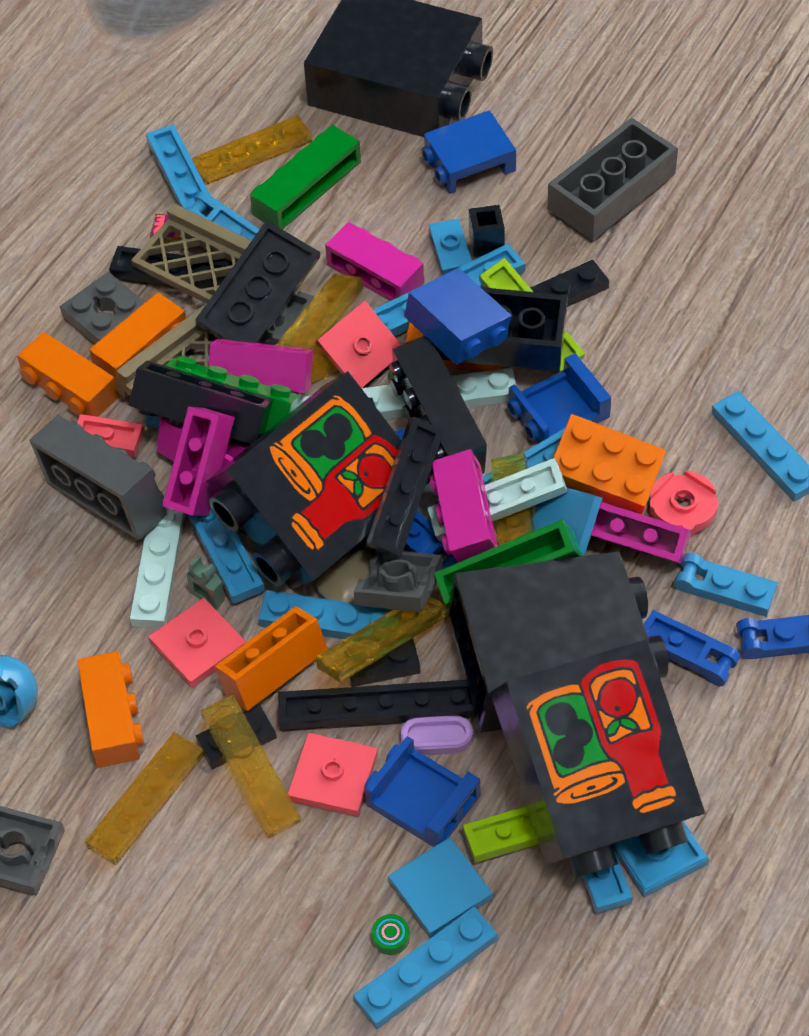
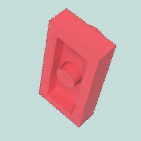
M80 414L77 421L88 433L92 435L98 434L115 449L122 448L131 458H136L145 433L143 424Z

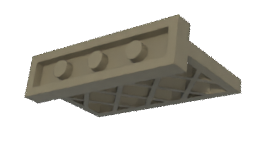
M174 203L167 211L169 219L131 260L132 266L207 303L219 287L217 286L216 277L226 276L251 240ZM171 231L182 237L181 241L166 244L163 241ZM202 246L207 249V253L189 256L187 248ZM184 249L185 257L167 261L166 252ZM162 253L163 262L150 264L145 261L150 255ZM226 258L232 261L233 265L214 269L213 260ZM209 261L211 270L192 273L191 265ZM187 266L189 274L173 276L169 273V269ZM212 278L214 287L199 289L195 287L194 282Z
M205 305L116 370L115 390L124 398L127 395L131 396L136 370L145 361L148 360L165 366L173 358L185 357V353L190 349L204 350V359L194 360H196V364L208 367V350H210V343L213 342L208 341V335L211 333L196 325L195 321Z

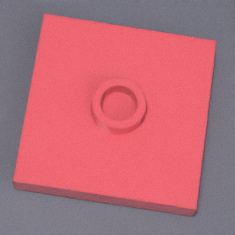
M363 301L315 341L341 375L349 371L361 388L383 371L389 363H392V349L401 346L366 301Z
M202 598L148 636L152 646L191 688L216 671L214 667L216 664L246 643L205 598Z
M308 733L288 792V801L359 817L366 795L364 786L368 777L373 773L378 757V748Z

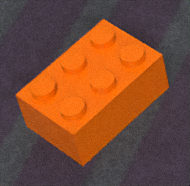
M571 414L554 458L559 465L567 488L601 497V502L642 514L667 450Z

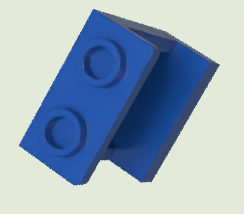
M490 110L424 133V147L421 149L423 159L427 165H432L438 183L440 185L444 184L449 194L456 192V181L458 179L499 165L505 175L516 171V149Z
M574 353L564 358V371L523 391H520L515 384L510 386L506 405L511 416L515 419L518 418L524 425L528 438L539 444L566 428L571 414L597 424L610 418L611 396L578 355Z
M408 736L400 745L395 744L390 749L384 766L379 772L374 771L368 777L364 786L366 803L369 808L432 847H435L451 836L481 796L480 778L470 772H467L461 778L418 752L414 748V740Z

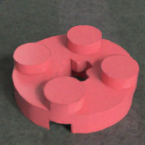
M685 471V475L674 476V472L668 473L658 479L653 485L649 513L652 518L691 530V537H693L696 532L707 528L716 517L718 507L716 489L706 477L698 473ZM686 498L690 500V505L687 507L679 506L676 501L677 499L684 501Z

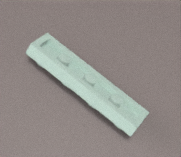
M555 458L485 485L492 521L568 492ZM436 505L428 507V512L435 535L439 542H442V535L446 534L445 526L439 522L435 508Z
M165 507L167 515L145 535L130 615L131 626L161 628L167 624L186 513Z

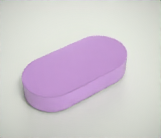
M461 716L412 718L401 728V743L407 736L414 740V748L423 755L461 753L470 747L473 740V729L470 722Z

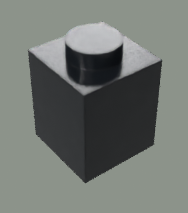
M500 205L468 209L469 237L473 256H484L504 246L505 227Z

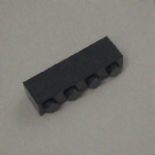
M147 360L136 370L129 406L137 408L139 413L146 416L159 415L169 418L171 423L178 426L184 425L188 407L206 408L235 417L230 438H233V442L236 444L250 446L266 431L273 399Z

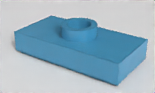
M459 218L429 224V233L442 276L472 261Z

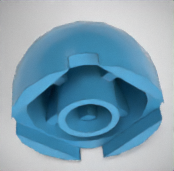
M0 655V726L11 728L18 722L23 721L36 704L38 685L34 674L27 664L14 657Z

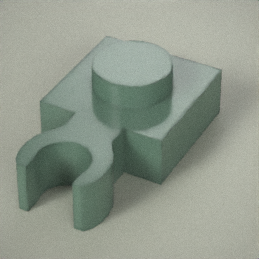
M197 556L189 565L190 571L186 574L190 593L199 599L205 598L217 610L225 601L223 582L215 574L214 565L210 563L206 567L201 561V556Z

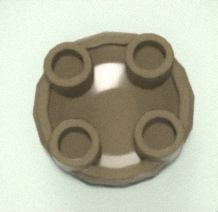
M352 548L314 581L318 592L324 599L355 603L353 591L359 579L365 580L366 576L370 574V559L372 555L367 551Z

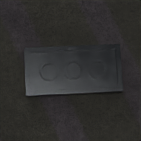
M266 220L195 319L196 325L219 339L260 344L319 260L320 252Z

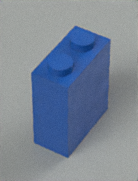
M459 268L410 291L404 317L456 365L469 358H475L480 352L492 346H498L503 343L508 336V328L512 316Z

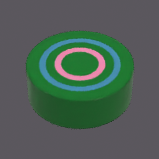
M387 914L378 918L372 927V941L375 948L386 955H395L405 950L410 941V930L407 922L395 914Z

